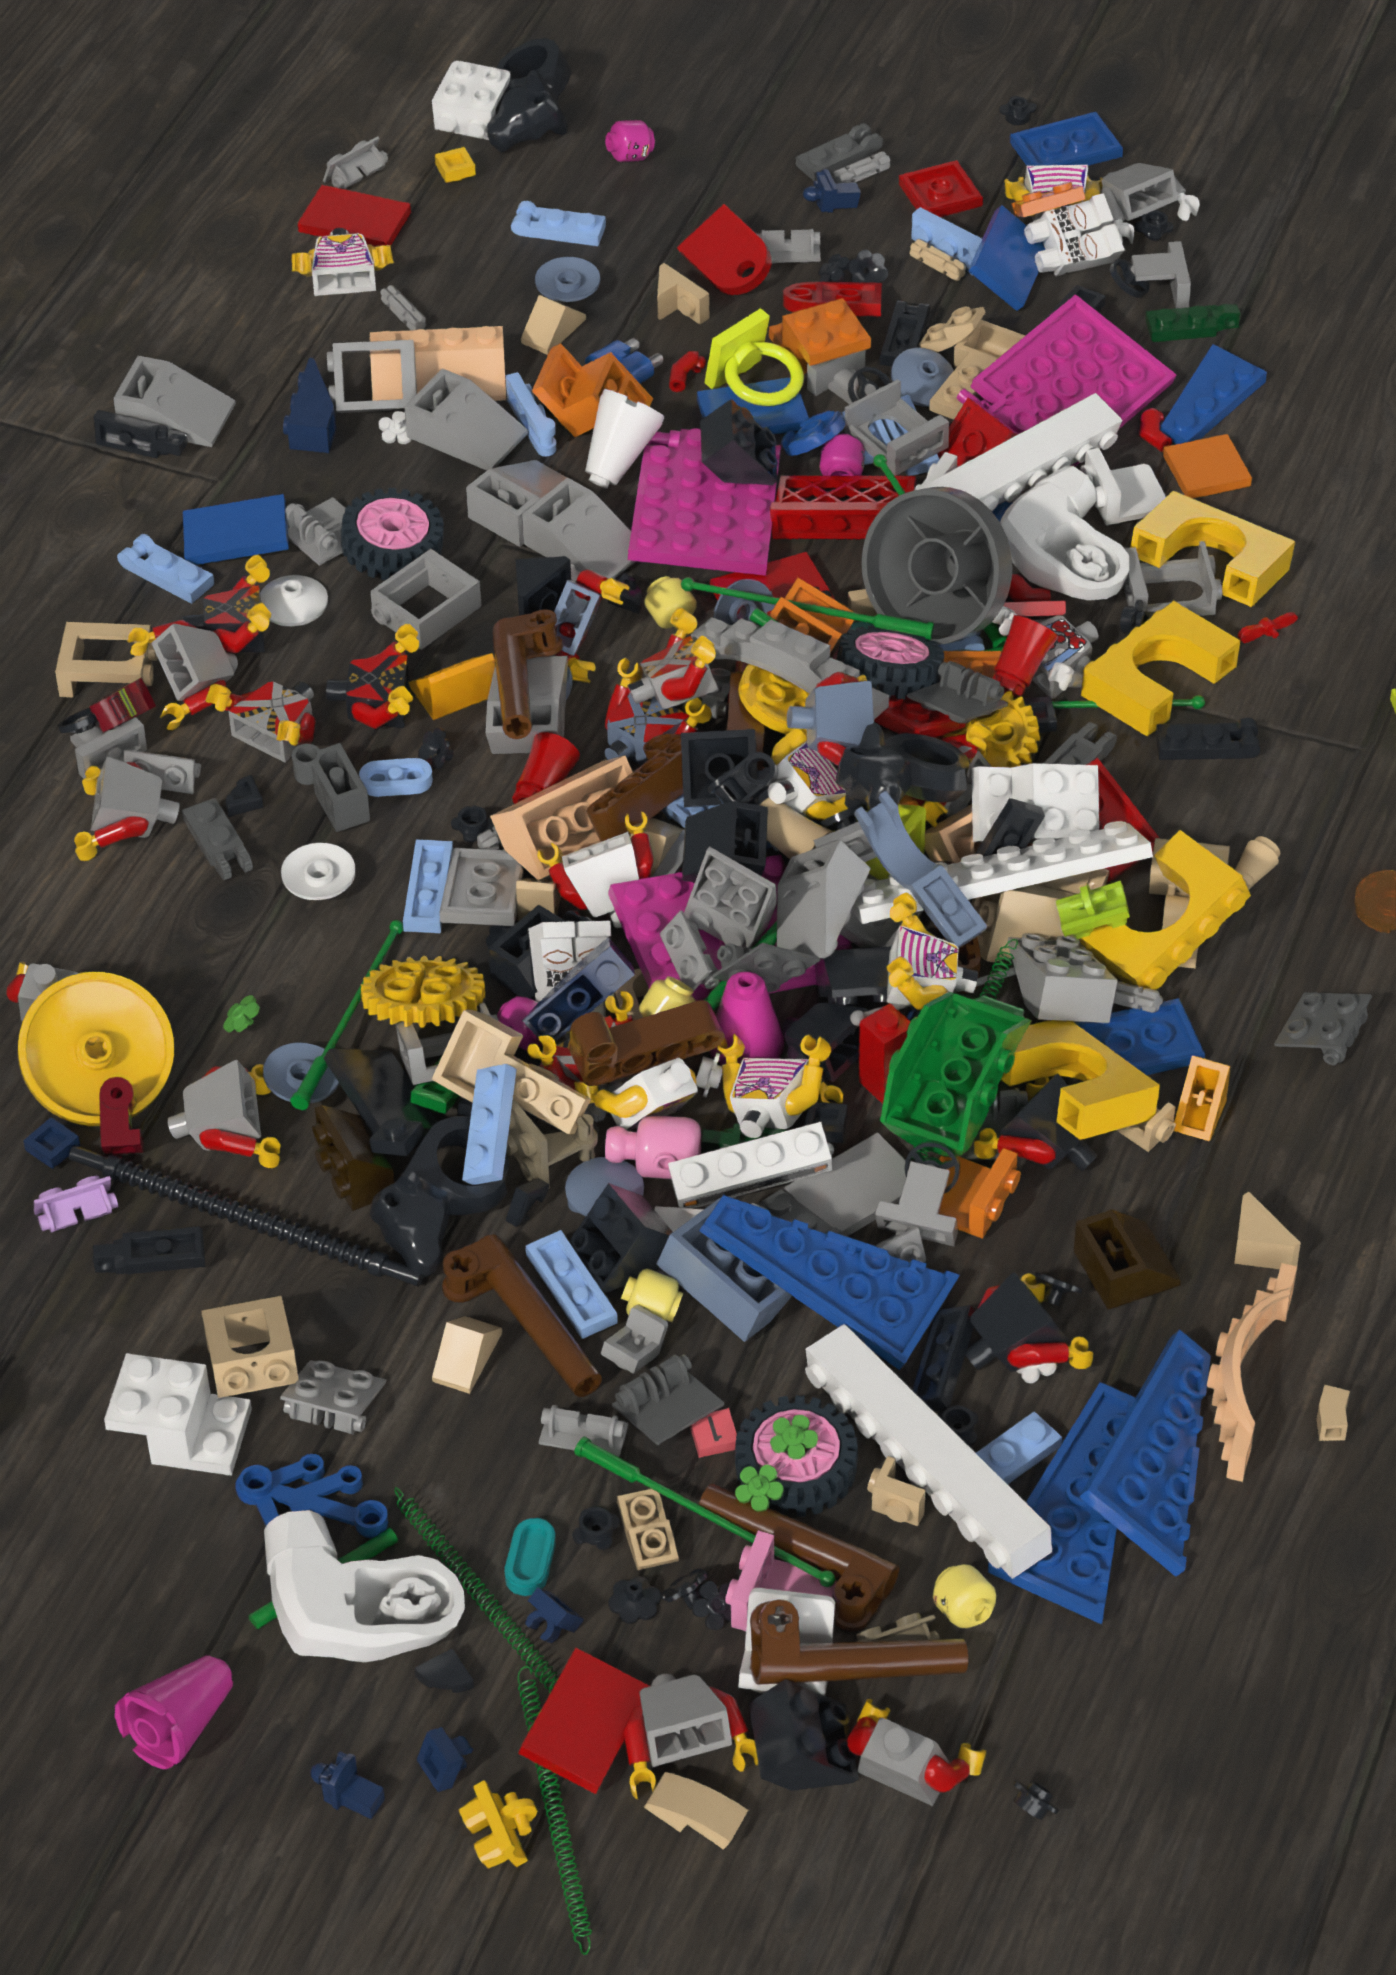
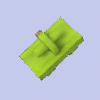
M1121 881L1092 890L1088 883L1080 885L1079 894L1056 900L1061 929L1065 937L1073 935L1076 939L1089 936L1093 928L1106 924L1112 928L1126 925L1127 918L1130 917Z

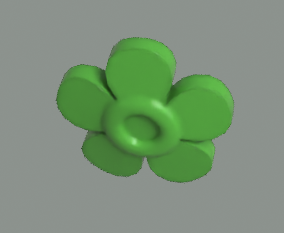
M246 996L240 1004L235 1003L227 1013L229 1017L223 1025L227 1032H232L234 1029L237 1032H241L247 1026L253 1024L254 1020L252 1018L260 1010V1006L256 1003L254 996Z
M796 1415L792 1419V1426L786 1418H778L773 1424V1431L777 1436L771 1439L770 1445L775 1453H782L788 1449L789 1458L797 1460L805 1456V1448L810 1449L817 1445L818 1435L815 1431L808 1430L810 1422L804 1415Z
M763 1465L758 1476L755 1468L750 1466L744 1468L740 1473V1478L745 1485H740L735 1490L738 1501L741 1503L751 1501L752 1508L757 1512H762L769 1508L768 1498L779 1500L783 1495L784 1488L781 1483L775 1481L778 1475L776 1469L771 1465Z

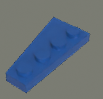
M1212 344L1162 423L1160 431L1169 436L1175 445L1200 440L1266 382L1267 372Z

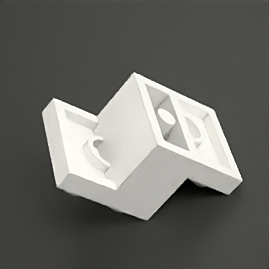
M1033 763L1012 768H972L973 842H983L1009 798L1040 806L1044 811L1045 817L1029 843H1033L1041 838H1054L1055 840L1069 837L1068 834L1076 830L1085 829L1091 832L1099 830L1098 765Z
M126 1353L104 1422L107 1430L146 1435L151 1464L232 1476L252 1407L250 1399L230 1396L218 1398L216 1394H211L205 1364Z

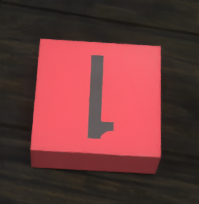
M729 1408L714 1411L705 1418L690 1425L699 1458L735 1450L737 1433Z

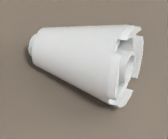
M604 389L600 396L585 472L591 475L589 481L606 489L609 484L617 485L662 426L664 416L641 402L635 403L628 400L627 396Z

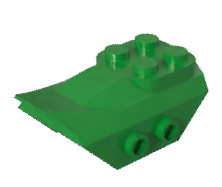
M947 992L925 1004L918 1017H914L911 1020L907 1029V1038L901 1049L896 1050L890 1060V1070L880 1122L891 1132L914 1146L926 1141H938L950 1147L957 1157L966 1153L988 1115L990 1106L995 1101L998 1084L1003 1074H1007L1014 1064L1015 1051L1032 1020L1024 1018V1009L984 995L975 999H969L952 992ZM923 1148L925 1150L934 1152L944 1157H950L945 1151H943L940 1148Z

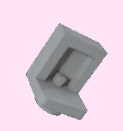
M635 1305L630 1310L626 1326L604 1341L601 1355L613 1361L618 1367L634 1374L659 1355L668 1328V1322L645 1308Z

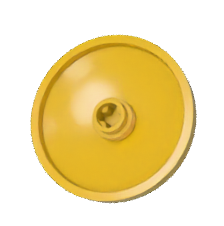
M86 972L72 975L48 987L37 997L27 1011L22 1022L18 1040V1060L21 1074L36 1100L54 1115L66 1121L85 1126H100L99 1093L102 1084L109 1078L122 1077L132 1085L137 1099L132 1117L145 1110L164 1088L174 1057V1039L171 1025L158 1001L146 989L123 976L105 972Z

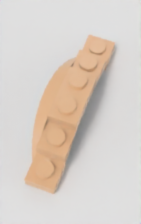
M1281 1263L1278 1278H1269L1266 1292L1257 1290L1253 1306L1246 1304L1242 1318H1232L1229 1332L1220 1333L1216 1356H1220L1221 1361L1220 1365L1212 1363L1207 1387L1214 1389L1212 1405L1217 1406L1214 1423L1221 1425L1219 1442H1224L1221 1460L1228 1461L1226 1476L1228 1479L1243 1482L1252 1448L1255 1427L1254 1419L1249 1411L1243 1392L1240 1366L1251 1345L1274 1320L1286 1321L1294 1291L1297 1266Z

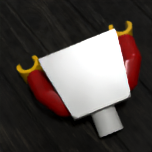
M642 811L643 823L641 826H632L629 823V815L627 814L625 817V826L633 834L631 839L629 833L626 832L563 856L562 850L557 845L551 843L555 850V855L551 860H546L541 850H538L537 853L538 859L550 867L548 872L553 882L556 883V888L561 897L580 910L589 909L593 917L609 913L615 928H621L622 925L608 895L610 885L650 878L654 857L649 835L644 833L647 828V816Z

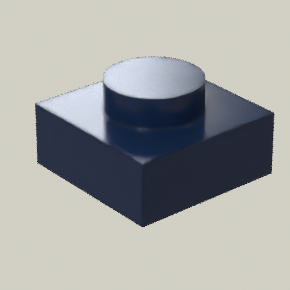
M52 1117L23 1140L25 1150L51 1169H54L69 1156L70 1150L74 1145L80 1147L79 1136Z

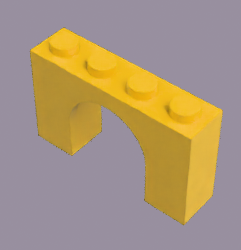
M1172 491L1134 526L1130 548L1136 547L1139 560L1160 568L1177 551L1190 546H1199V542L1205 541L1206 546L1220 549L1234 557L1226 565L1222 595L1252 607L1289 571L1295 541Z
M1173 601L1162 610H1157L1143 625L1135 627L1118 644L1111 645L1107 652L1097 660L1091 661L1085 666L1081 696L1089 701H1094L1097 706L1148 737L1156 730L1157 724H1164L1170 719L1173 692L1142 674L1137 667L1151 661H1172L1184 665L1215 684L1237 667L1240 640Z
M1181 830L1154 855L1163 876L1190 895L1187 909L1180 919L1163 930L1148 933L1132 930L1126 925L1112 928L1106 924L1093 928L1089 936L1079 939L1080 943L1088 951L1092 952L1093 956L1101 964L1105 965L1109 972L1122 982L1140 986L1143 989L1156 990L1160 988L1166 981V978L1180 964L1188 961L1193 952L1207 938L1212 937L1228 917L1234 912L1239 911L1251 896L1241 874Z
M1047 1020L1029 1025L1015 1051V1060L1011 1070L1007 1074L1004 1073L1001 1078L1008 1086L1043 1077L1055 1076L1057 1073L1060 1076L1084 1081L1061 1088L1057 1123L1079 1140L1146 1122L1156 1115L1160 1085L1073 1021Z

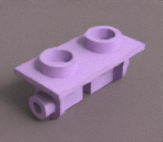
M90 1176L80 1180L77 1183V1187L64 1191L61 1188H53L39 1195L40 1199L34 1200L35 1215L44 1213V1215L38 1216L41 1230H50L52 1233L78 1224L74 1210L81 1208L85 1221L111 1214L112 1209L118 1207L114 1192L106 1193L110 1191L111 1187L110 1176L102 1179L99 1176Z

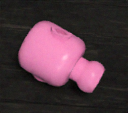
M647 1116L639 1122L637 1132H630L619 1126L607 1129L605 1158L612 1163H622L626 1159L635 1160L636 1170L644 1178L671 1179L668 1163L700 1155L701 1153L700 1125L691 1118Z

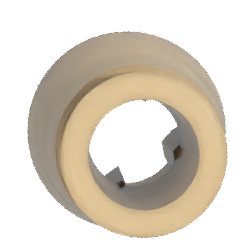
M1258 836L1255 840L1247 843L1235 871L1243 876L1248 890L1278 865V857L1280 856L1278 846L1270 839Z

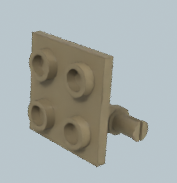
M513 1098L506 1147L507 1155H513L517 1159L521 1171L528 1181L540 1178L549 1184L550 1189V1165L578 1151V1157L581 1161H590V1158H595L594 1147L598 1143V1134L593 1129L594 1119L588 1114H583L582 1118L579 1116L577 1118L578 1129L575 1134H567L564 1131L542 1134Z

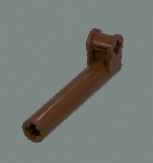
M538 610L526 615L503 618L496 622L493 627L502 727L505 735L512 739L525 738L532 729L527 659L549 657L557 654L563 648V641L561 637L557 636L555 627L557 616L551 610Z
M487 1235L477 1242L459 1250L451 1251L445 1256L443 1270L447 1276L442 1284V1291L445 1297L453 1302L463 1303L494 1289L575 1396H588L599 1387L602 1376L498 1235Z
M713 1483L709 1484L702 1494L699 1502L700 1506L754 1535L758 1531L774 1535V1546L822 1572L826 1570L833 1572L835 1577L839 1579L834 1587V1598L837 1601L835 1604L834 1623L842 1630L855 1632L864 1629L883 1600L887 1599L897 1582L900 1571L899 1565L770 1508L757 1512L752 1508L751 1501L741 1503L738 1501L735 1493Z
M782 1599L760 1603L754 1608L750 1617L752 1643L751 1674L756 1685L778 1684L784 1679L793 1683L963 1674L968 1668V1648L964 1639L800 1643L798 1611L792 1603ZM768 1615L780 1616L781 1625L769 1624Z

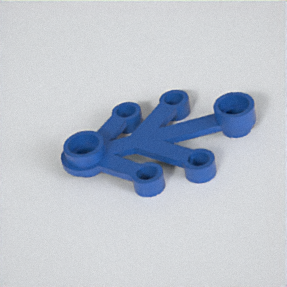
M307 1454L299 1462L272 1472L264 1466L252 1465L245 1468L236 1481V1492L239 1499L246 1504L256 1505L266 1526L270 1521L279 1516L273 1502L276 1501L289 1505L291 1512L310 1510L319 1513L321 1516L353 1525L359 1534L369 1539L382 1533L388 1527L387 1509L381 1502L368 1500L355 1508L323 1498V1496L339 1490L345 1494L357 1493L363 1485L362 1473L356 1466L348 1465L342 1467L338 1473L323 1478L325 1474L324 1462L317 1454ZM309 1466L318 1467L313 1471L306 1470V1468ZM348 1477L356 1478V1480L353 1482L343 1481ZM299 1478L310 1482L296 1489L284 1486ZM255 1486H261L259 1489H252ZM371 1521L377 1522V1523L371 1524V1525L366 1524V1523L371 1522Z

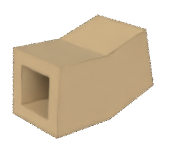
M1324 1385L1317 1414L1319 1441L1345 1440L1348 1426L1346 1409L1350 1391Z

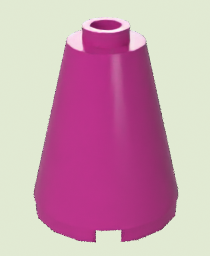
M753 972L734 974L727 981L716 1013L718 1022L725 1034L728 1045L727 1049L733 1045V1034L735 1033L745 1046L744 1053L737 1059L738 1063L741 1064L743 1058L780 1059L784 1051V1036L764 980ZM717 1047L709 1051L712 1059L713 1057L715 1058L716 1053H720L718 1060L720 1066L726 1064V1057Z
M204 1656L126 1693L115 1705V1719L123 1738L130 1734L138 1744L132 1750L150 1765L161 1769H169L174 1764L180 1763L232 1689V1672L229 1666L219 1658Z

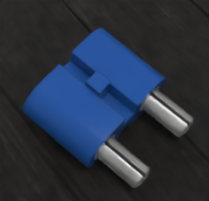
M632 338L625 343L619 340L613 341L590 354L585 359V365L611 352L641 384L654 375V368L663 363V357L661 354L656 353L647 358L638 351L630 354L639 348L638 341Z

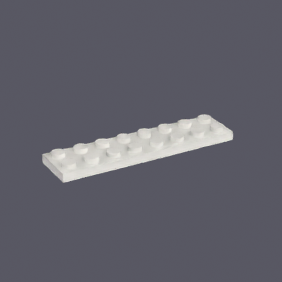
M1116 821L1106 824L1104 829L1097 831L1076 830L1068 834L1069 837L1058 840L1054 838L1037 839L1033 842L1032 846H1027L1023 849H1019L1017 846H1006L998 849L997 854L984 857L980 854H972L962 857L961 862L947 865L946 863L938 862L935 864H941L969 900L1153 857L1151 842L1129 823ZM889 875L888 879L879 881L866 879L864 882L865 888L857 897L851 911L862 924L891 918L890 909L894 906L893 900L901 894L909 893L914 899L915 897L908 889H905L894 880L891 875ZM915 899L917 904V911L924 910L918 903V901Z

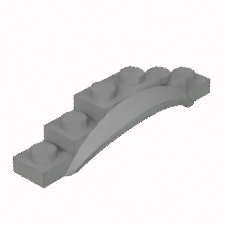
M711 617L691 633V638L694 642L700 636H705L714 643L716 652L714 659H731L757 666L780 676L809 694L816 687L817 683L836 672H842L854 677L860 675V670L830 658V645L773 620L760 627L741 618L731 626ZM872 688L873 717L875 719L889 707V695Z

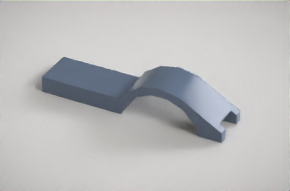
M884 791L878 797L881 802L868 812L861 806L854 814L883 867L894 880L912 893L948 942L954 943L959 949L983 933L988 926L944 867L929 860L917 848L903 826L898 806L887 791Z

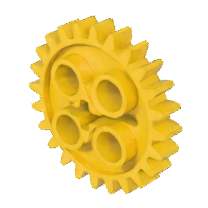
M1010 690L1000 699L1008 703L1007 707L993 711L989 715L972 719L966 723L964 728L935 737L941 740L944 737L966 734L973 723L980 722L991 729L993 733L984 740L987 744L986 750L983 751L979 748L977 750L991 765L990 767L1008 768L1021 766V763L1031 764L1030 753L1038 752L1036 742L1040 741L1037 717L1033 715L1031 705L1025 706L1023 697L1014 700Z
M422 956L418 961L407 957V962L402 963L392 960L393 966L381 964L380 971L371 970L370 977H364V984H361L363 1008L368 1009L369 1015H377L379 1021L390 1018L391 1025L402 1021L405 1027L410 1026L412 1023H418L422 1028L425 1027L427 1022L440 1026V1021L444 1020L455 1023V1016L461 1017L463 1010L477 1011V1006L483 1003L485 998L483 974H478L476 967L468 968L467 962L456 965L455 958L444 962L442 961V956H438L434 960H428L427 956Z

